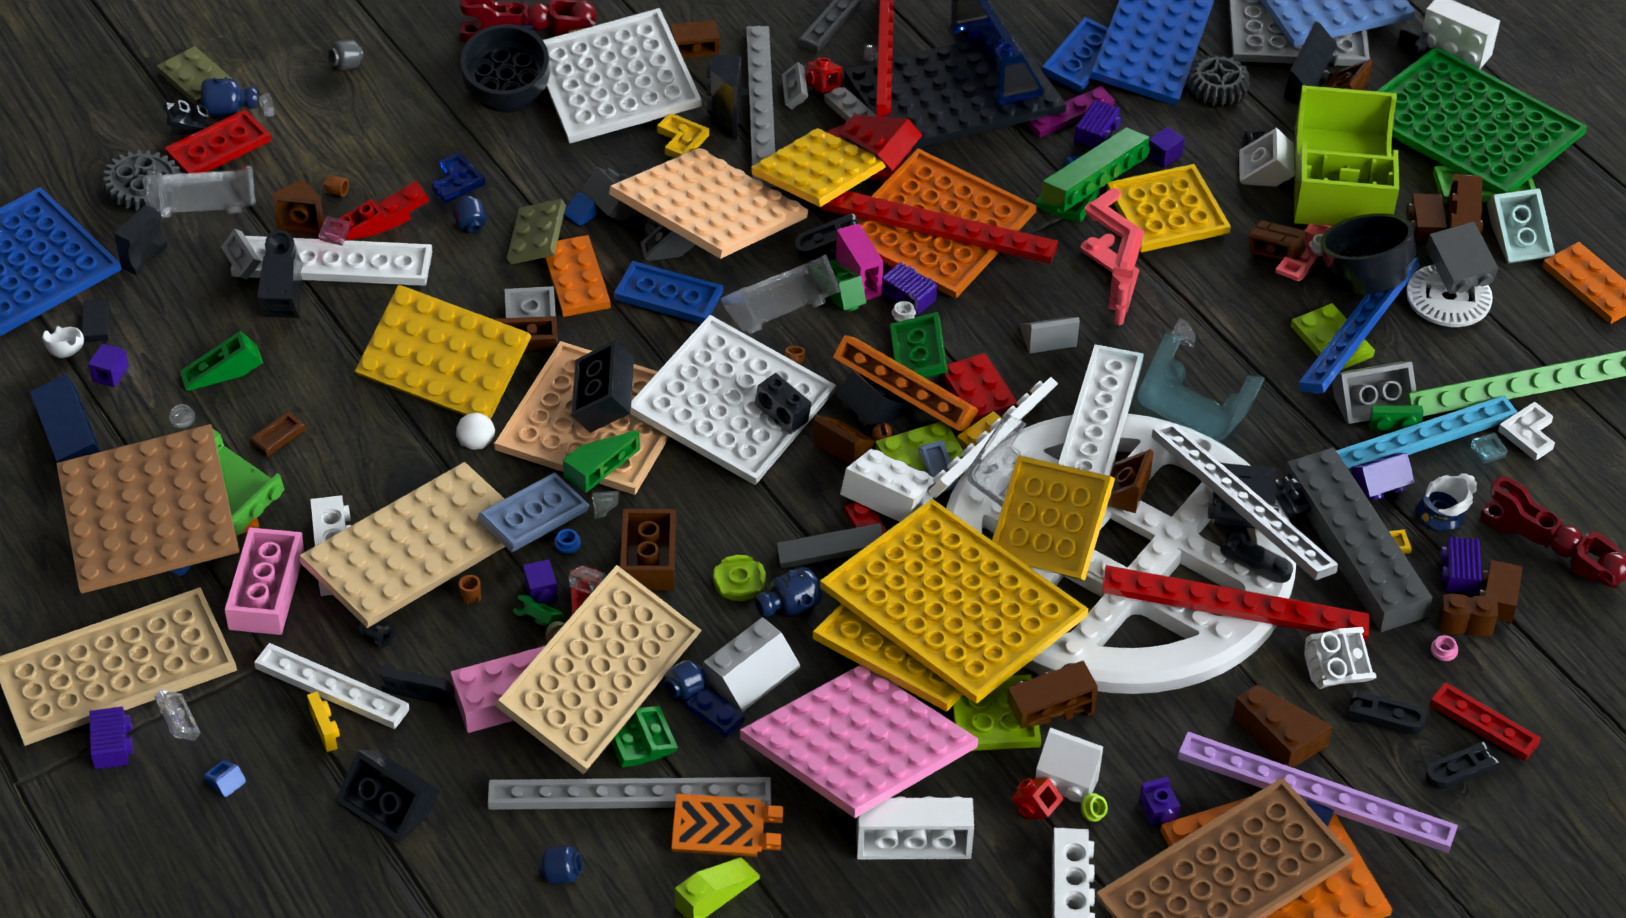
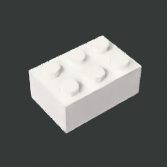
M1434 0L1426 10L1422 31L1429 33L1427 40L1429 48L1438 47L1480 69L1492 56L1500 20L1453 0Z
M870 449L846 468L840 495L901 522L930 499H933V496L928 491L935 483L932 481L934 478L929 476L928 473L918 471L907 466L902 461L885 456L878 450Z

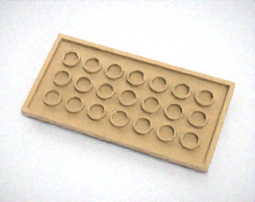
M463 462L300 555L299 562L368 628L504 548L505 546L477 520L478 513L504 500V498L469 465Z
M616 565L501 696L495 706L584 774L702 630Z
M201 587L0 656V686L24 746L90 723L89 711L120 706L127 710L237 671L236 663Z

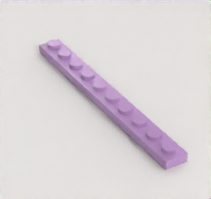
M1191 732L1187 733L1178 754V759L1263 789L1283 777L1309 805L1449 853L1458 825Z

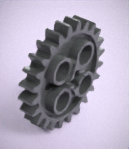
M137 150V154L133 155L132 152L128 151L127 157L120 154L119 160L112 159V165L107 164V170L104 171L103 184L106 194H110L111 200L117 199L118 205L125 202L127 209L131 205L135 206V210L144 205H152L155 209H158L159 203L166 206L167 200L174 201V195L178 196L179 189H182L180 167L175 166L174 160L168 161L167 155L160 158V152L151 155L150 150H147L145 154Z

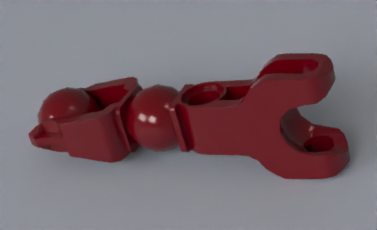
M460 0L462 13L465 16L476 17V19L464 21L460 26L459 35L463 41L467 42L474 34L487 27L512 24L525 28L529 27L535 31L545 30L549 26V30L552 31L553 35L560 36L568 34V30L596 26L597 12L593 3L578 0H551V2H548V7L538 2L527 7L526 3L521 4L518 2Z
M1501 476L1493 481L1490 494L1494 500L1486 503L1480 513L1481 520L1485 524L1501 533L1516 532L1536 544L1544 545L1545 548L1551 545L1552 550L1558 556L1572 557L1570 560L1572 572L1593 582H1601L1610 588L1616 589L1617 584L1626 580V554L1621 552L1616 544L1599 532L1586 534L1583 538L1582 533L1576 527L1562 525L1564 520H1559L1554 513L1534 502L1525 486L1511 478ZM1499 487L1506 488L1509 493L1501 490ZM1489 512H1494V513H1496V514L1499 515V516H1494V515L1490 514ZM1587 553L1594 554L1600 558L1596 562L1587 556Z

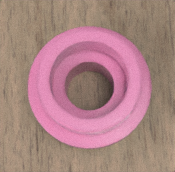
M1442 635L1432 642L1431 653L1439 660L1450 661L1457 656L1458 646L1452 637Z

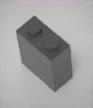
M1475 222L1429 235L1425 248L1449 294L1455 292L1463 293L1472 287L1479 285L1487 286L1494 281L1499 268Z

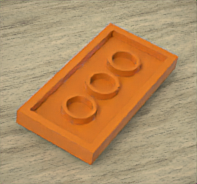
M589 235L558 240L554 256L544 257L562 316L566 317L611 308L608 292Z
M1577 242L1544 260L1542 267L1609 324L1626 316V280L1583 244Z

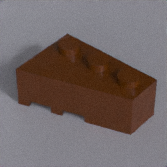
M1453 174L1445 208L1447 229L1475 222L1480 234H1482V176Z
M1084 660L1077 663H1068L1061 669L1053 672H1043L1036 678L1026 682L1019 681L1008 688L1007 703L1020 728L1051 723V718L1063 716L1065 720L1073 719V714L1081 712L1091 716L1095 712L1098 685Z
M1256 685L1236 697L1232 717L1277 763L1294 768L1328 747L1333 726L1261 686Z

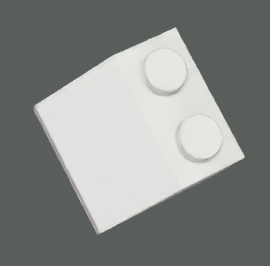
M1277 128L1239 150L1240 182L1244 185L1276 187L1295 176L1294 144Z
M1050 728L1036 769L1035 779L1049 777L1061 796L1081 803L1087 794L1093 792L1099 780L1103 747Z

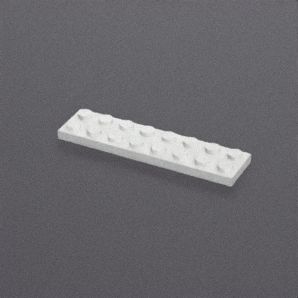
M245 236L261 260L250 277L260 278L263 257L266 252L265 241L267 237ZM293 238L302 260V280L426 286L432 256L431 244ZM232 265V266H231V274H232V276H234V277H240V276L238 275V273L236 272L235 268H234L233 265Z
M1094 345L1058 464L1110 476L1142 366L1143 353Z

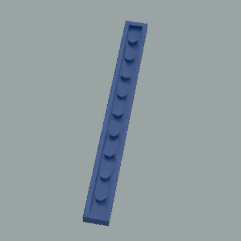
M1414 257L1408 264V276L1400 285L1384 292L1366 294L1299 381L1300 391L1314 394L1325 392L1419 268V258Z

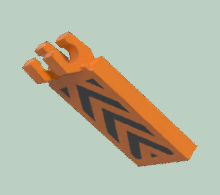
M676 794L672 852L757 857V853L762 852V850H781V834H763L764 822L783 823V806H765V802H761V799Z

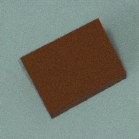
M1368 59L1336 71L1324 87L1365 91L1368 87L1372 61Z
M303 179L273 193L272 200L277 230L325 236L321 198Z
M816 415L814 419L813 444L846 464L851 465L868 450L875 448V440L839 419Z
M1151 449L1113 463L1110 476L1115 478L1107 506L1132 513L1137 512L1150 479L1154 454Z

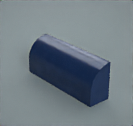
M68 374L30 391L57 463L102 452L78 390Z

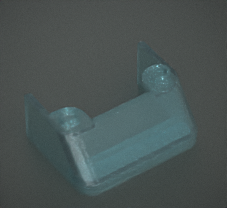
M1165 333L1139 388V402L1144 407L1176 424L1193 429L1217 442L1223 441L1248 414L1264 381V377L1261 375L1247 376L1240 393L1228 396L1224 405L1221 406L1181 385L1185 378L1186 370L1184 365L1173 357L1183 335L1179 333Z

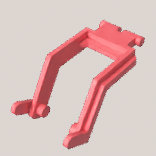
M1112 188L1096 200L1089 202L1085 206V213L1093 221H1098L1122 238L1118 253L1116 254L1108 248L1115 242V237L1112 234H1105L1099 239L1095 237L1088 238L1081 244L1080 251L1113 273L1108 309L1115 310L1114 323L1122 325L1128 312L1139 274V269L1135 267L1145 231L1108 207L1117 201L1121 194L1120 190Z

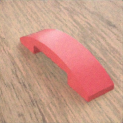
M1309 224L1305 229V252L1297 260L1285 256L1276 268L1275 273L1295 281L1305 278L1321 257L1313 253L1312 248L1309 247L1310 241L1313 240L1315 235L1324 234L1332 226Z

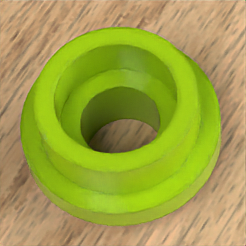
M1091 793L1083 798L1081 811L1086 820L1096 822L1107 813V802L1102 796Z

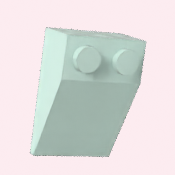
M1540 188L1492 196L1487 203L1490 222L1508 264L1545 259L1555 255Z

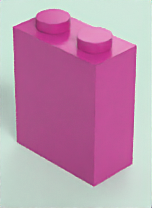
M858 223L838 229L836 261L861 275L866 300L882 296L883 260L861 225Z

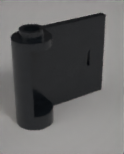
M1221 463L1279 513V505H1276V468ZM1213 491L1212 503H1209L1208 519H1212V524L1256 529Z

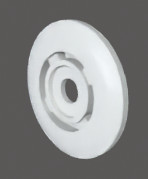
M1435 265L1421 268L1409 279L1406 295L1410 306L1422 318L1432 323L1447 327H1464L1479 322L1490 311L1492 292L1488 285L1472 287L1463 293L1455 292L1456 298L1449 300L1442 296V293L1448 291ZM1430 288L1429 298H1426V290ZM1469 294L1471 295L1473 302L1468 301Z

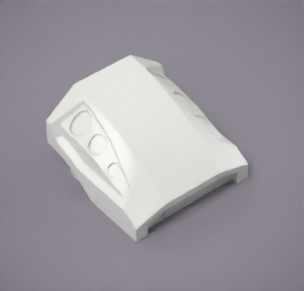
M1363 627L1336 629L1324 633L1311 634L1306 638L1304 655L1311 681L1319 689L1338 684L1366 682L1376 678V674L1372 672L1362 635L1364 632Z

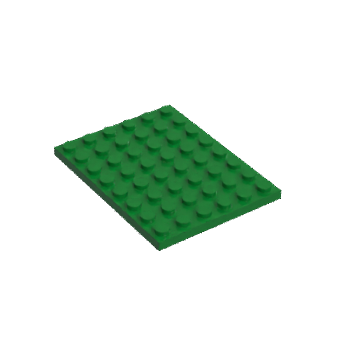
M1434 47L1376 91L1396 93L1397 95L1392 128L1393 138L1458 174L1482 176V187L1495 194L1514 192L1581 138L1587 130V126L1438 47Z

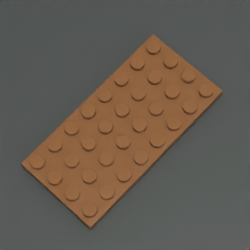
M1282 777L1097 892V899L1113 918H1266L1353 862V855Z

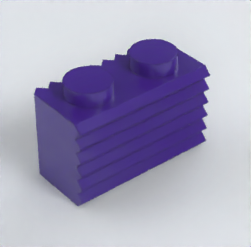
M1097 99L1094 100L1075 127L1074 141L1095 148L1111 138L1112 131H1117L1121 123L1119 107L1111 106L1105 102L1102 103V101Z
M899 262L882 277V293L896 302H910L913 304L916 314L919 315L936 301L937 284L932 279L918 274L912 267H907L902 262Z
M1448 537L1446 546H1441L1440 562L1445 563V566H1442L1441 582L1446 583L1447 592L1478 594L1482 582L1480 540Z
M123 706L89 711L91 756L95 769L116 767L117 765L127 766L129 764L128 754H133L132 737H127V732L132 731L131 716L125 715Z

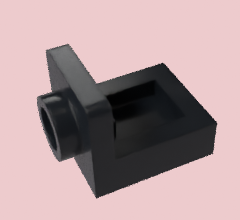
M1404 24L1400 28L1397 46L1413 52L1412 61L1416 62L1421 55L1424 56L1428 51L1429 43H1427L1429 33Z

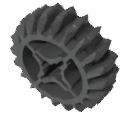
M1214 55L1213 58L1206 56L1205 59H1199L1197 63H1193L1188 74V89L1191 90V95L1196 96L1197 100H1203L1204 104L1211 103L1213 106L1218 104L1221 107L1224 104L1232 106L1233 102L1239 103L1240 99L1245 98L1250 85L1249 72L1246 71L1245 66H1241V61L1234 62L1233 58L1227 59L1225 55L1223 57Z

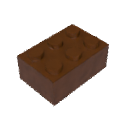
M623 509L620 568L649 590H674L676 509Z

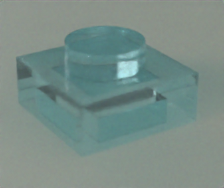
M1495 433L1475 438L1471 443L1472 449L1483 464L1505 458L1508 451Z

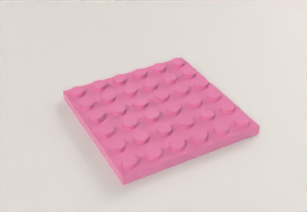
M862 665L855 667L740 730V739L854 818L978 746L977 737L886 678Z

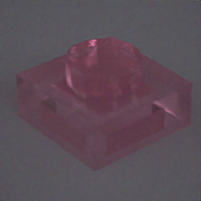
M326 216L319 233V240L343 246L351 227L350 221Z

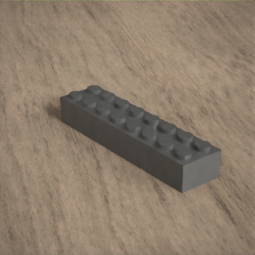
M1334 447L1288 461L1285 476L1291 474L1293 479L1299 480L1302 485L1301 491L1311 505V512L1305 513V515L1338 564V567L1380 633L1427 618L1432 601L1431 594Z

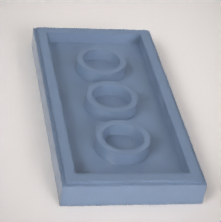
M553 473L478 513L477 520L512 553L588 511L589 504L556 473Z

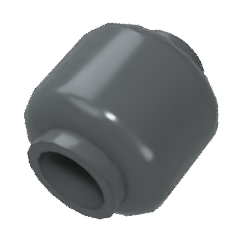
M354 40L335 41L328 49V61L337 70L355 69L363 59V50Z

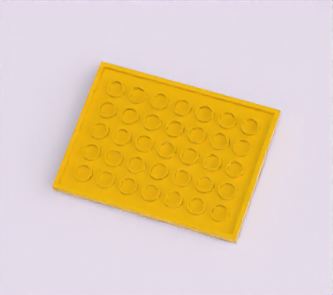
M930 499L820 580V588L976 704L1088 616L1087 607L933 499Z

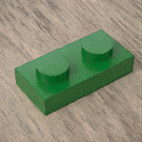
M1422 405L1372 406L1368 422L1369 430L1398 431L1422 423L1423 407Z

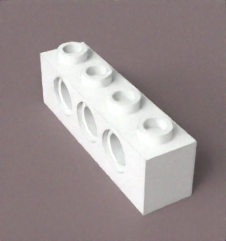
M342 495L311 499L315 546L351 526L346 525V521H351L349 505H343ZM319 582L321 596L333 595Z
M1054 828L1052 842V918H1095V913H1090L1089 907L1094 906L1095 898L1094 889H1089V882L1094 881V865H1089V858H1093L1094 841H1089V829Z

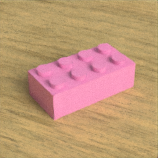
M249 528L225 607L229 630L282 635L302 565L299 562L300 555L305 552L302 532Z
M545 646L450 671L452 685L454 686V697L467 733L513 721L495 705Z

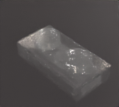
M160 689L154 698L161 714L164 716L170 733L173 737L195 741L201 732L182 694Z

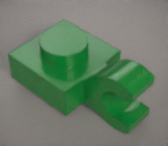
M528 595L518 596V599L525 603V608L523 610L521 608H514L513 612L516 615H530L535 618L534 622L545 627L556 621L562 622L564 613L544 603H537Z

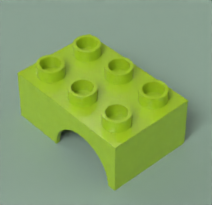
M1302 85L1295 123L1294 223L1333 226L1343 220L1360 215L1377 213L1394 215L1399 193L1398 150H1393L1391 155L1392 128L1397 100L1396 93Z

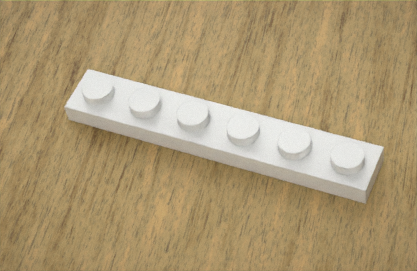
M271 643L266 646L254 661L255 669L310 693L318 691L320 697L393 729H396L409 711V703Z

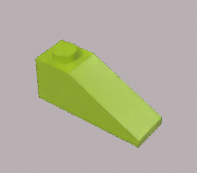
M741 857L699 871L675 888V908L685 918H706L760 879V875Z

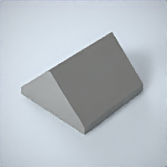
M1064 317L1020 324V330L1029 354L1076 347L1080 321L1079 317Z

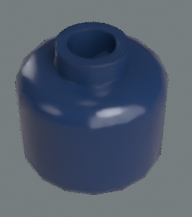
M472 196L462 197L453 207L457 226L462 231L476 233L481 230L487 221L483 204L477 198Z
M684 660L665 673L664 688L670 697L685 701L704 688L705 673L700 665Z
M572 846L547 848L543 858L538 861L539 873L541 876H545L546 881L552 885L575 882L583 870L581 854L576 852Z

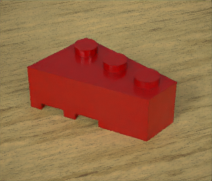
M853 115L838 132L846 142L875 154L877 158L886 164V168L892 171L922 137L920 131L908 118Z

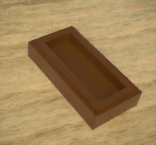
M288 411L249 438L250 445L264 456L269 457L306 430L305 424Z

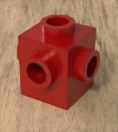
M817 58L816 61L807 62L806 84L820 93L841 88V66L830 62L828 58Z
M1049 777L1025 779L1019 784L1018 791L1012 796L1018 811L1026 819H1044L1049 817L1064 799Z

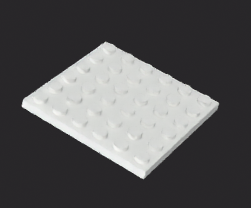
M660 8L543 40L548 49L550 77L546 88L569 144L702 106L700 95Z
M709 315L631 401V415L756 485L832 396L836 385ZM775 372L812 402L808 422L791 435L754 405L758 384Z

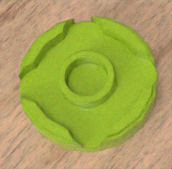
M747 555L726 557L714 569V587L722 597L729 600L745 601L753 599L765 587L766 572L763 565L759 561L758 563L753 561V558Z

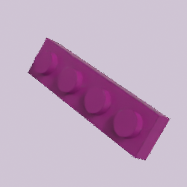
M1100 86L1066 101L1065 113L1028 121L1026 125L1041 138L1080 121L1094 100L1097 99L1102 101V103L1105 102L1112 106L1115 99Z

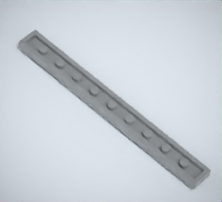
M747 26L752 166L775 153L769 26ZM753 175V179L762 181L767 187H777Z
M1172 422L1153 429L1151 437L1312 578L1318 580L1337 572L1338 564L1175 423Z
M771 777L489 780L488 808H675L676 794L761 799V802H765V806L771 805Z

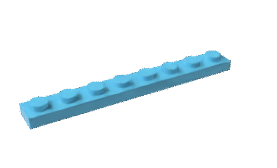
M1504 395L1337 450L1336 452L1352 474V466L1395 452L1410 455L1500 425L1518 412Z

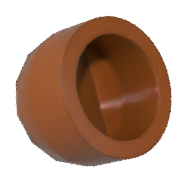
M800 346L787 347L785 349V357L801 365L805 360V349Z
M886 423L876 424L872 430V439L875 441L892 436V429Z

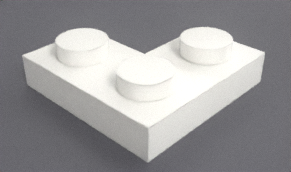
M1536 402L1525 407L1499 426L1498 431L1535 461L1553 450L1555 444L1554 441L1540 431L1552 423L1553 416Z

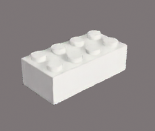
M958 796L952 798L896 797L885 800L857 817V859H971L974 833L973 798Z

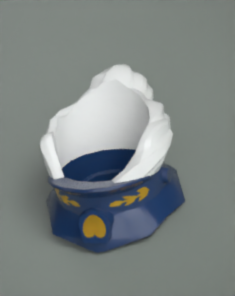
M1462 473L1455 477L1445 475L1431 481L1426 493L1415 508L1421 524L1437 531L1458 529L1466 518L1464 512L1473 503L1472 495L1477 490L1475 478Z

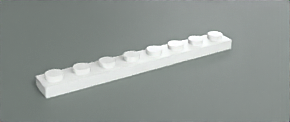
M1052 377L1044 384L1039 381L1030 390L1031 396L1026 393L1016 402L1019 406L1018 408L1013 405L1002 415L1005 420L1002 421L998 418L989 427L992 432L988 433L985 430L975 440L976 446L971 443L961 453L962 459L957 456L947 466L948 472L943 469L932 480L935 485L928 492L936 499L1041 402L1058 383Z

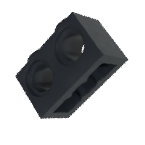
M775 372L758 384L754 405L791 435L808 422L812 402Z

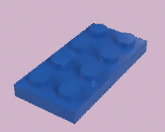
M1085 17L1042 66L1041 71L1045 76L1081 93L1092 80L1090 76L1108 28Z
M632 261L614 292V300L702 324L712 314L723 293V285Z

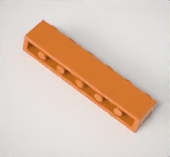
M844 335L833 356L836 360L958 431L968 429L979 410L855 337Z

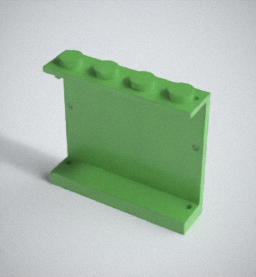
M213 429L235 533L240 535L254 518L259 517L273 500H277L285 489L281 476L278 473L273 478H270L225 447L221 434Z

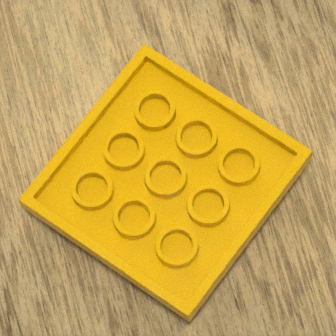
M817 128L753 165L752 175L821 207L884 169L886 164L877 158L875 154Z
M1195 164L1107 183V191L1116 188L1121 192L1120 198L1114 202L1119 214L1145 231L1140 252L1230 233V224Z
M1018 455L992 541L1031 568L1085 581L1115 478Z

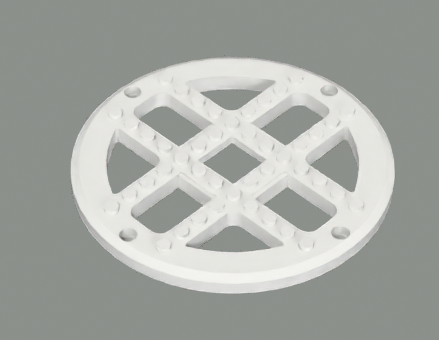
M1128 414L1117 451L1132 452L1128 456L1131 457L1151 449L1154 454L1150 479L1166 464L1177 465L1192 473L1151 437L1154 428L1172 422L1149 416ZM1073 415L1036 423L997 442L961 476L950 496L946 509L980 533H982L983 528L994 533L1004 502L1000 496L1009 486L1017 456L1020 455L1058 464L1059 460L1056 458L1061 456ZM1176 424L1220 463L1251 466L1232 450L1214 439L1193 429ZM1203 482L1172 517L1143 501L1140 502L1136 513L1107 506L1101 528L1109 519H1112L1151 540L1150 543L1128 568L1094 550L1085 581L1031 568L1054 585H1057L1063 577H1066L1102 598L1073 631L1065 633L1024 667L1040 675L1043 672H1053L1061 669L1068 663H1077L1084 660L1098 685L1097 691L1108 693H1155L1180 689L1204 682L1228 671L1248 658L1271 636L1277 625L1224 615L1216 616L1208 612L1102 593L1105 566H1114L1169 577L1179 564H1182L1223 587L1290 599L1295 580L1296 563L1260 531L1247 528L1252 542L1286 558L1292 563L1293 572L1290 580L1284 583H1277L1226 558L1221 554L1218 545L1200 536L1199 533L1211 521V519H1208L1209 503H1212L1213 490ZM1276 499V505H1279V514L1282 515L1287 521H1289L1285 512L1283 511L1282 507ZM1135 614L1143 615L1185 638L1181 641L1154 647H1103L1129 616Z

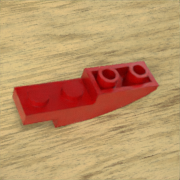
M415 181L377 204L373 199L365 202L334 220L331 224L342 240H354L377 235L411 219L409 213L427 203L429 199L418 182Z

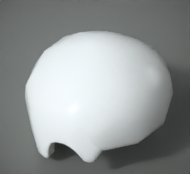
M57 326L53 334L44 331L42 336L46 349L51 355L58 358H67L74 355L82 348L84 343L83 334L75 327L61 328Z
M481 413L465 415L460 419L456 428V437L460 445L472 450L485 448L492 442L495 436V428L492 421Z

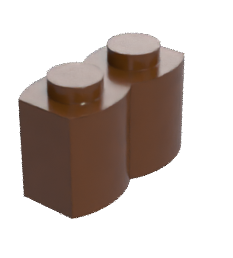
M1461 594L1444 595L1438 614L1439 631L1453 635L1467 633L1478 637L1491 636L1498 617L1497 600L1487 596L1470 598Z

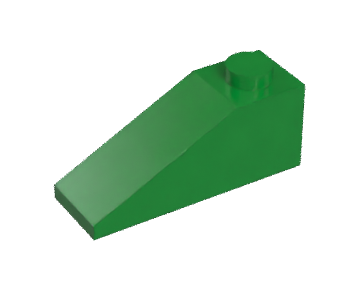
M833 259L811 266L813 273L836 306L845 311H853L858 309L859 305L866 304L861 275Z
M239 331L182 369L180 374L185 389L190 391L242 377L261 365L263 361L258 346Z
M635 430L585 444L570 452L563 459L564 478L587 493L640 450L639 432Z

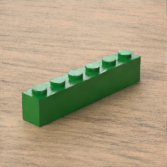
M1126 127L1045 179L1042 183L1041 202L1062 211H1066L1096 190L1146 159L1150 151L1149 136Z

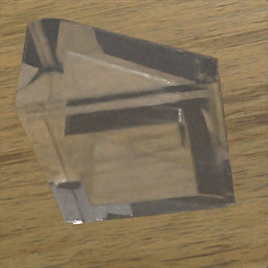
M581 565L570 573V587L592 594L603 581L605 573Z

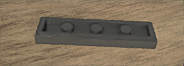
M833 0L798 39V46L818 53L862 4V0Z
M878 523L778 542L781 569L856 555L882 536L881 525Z

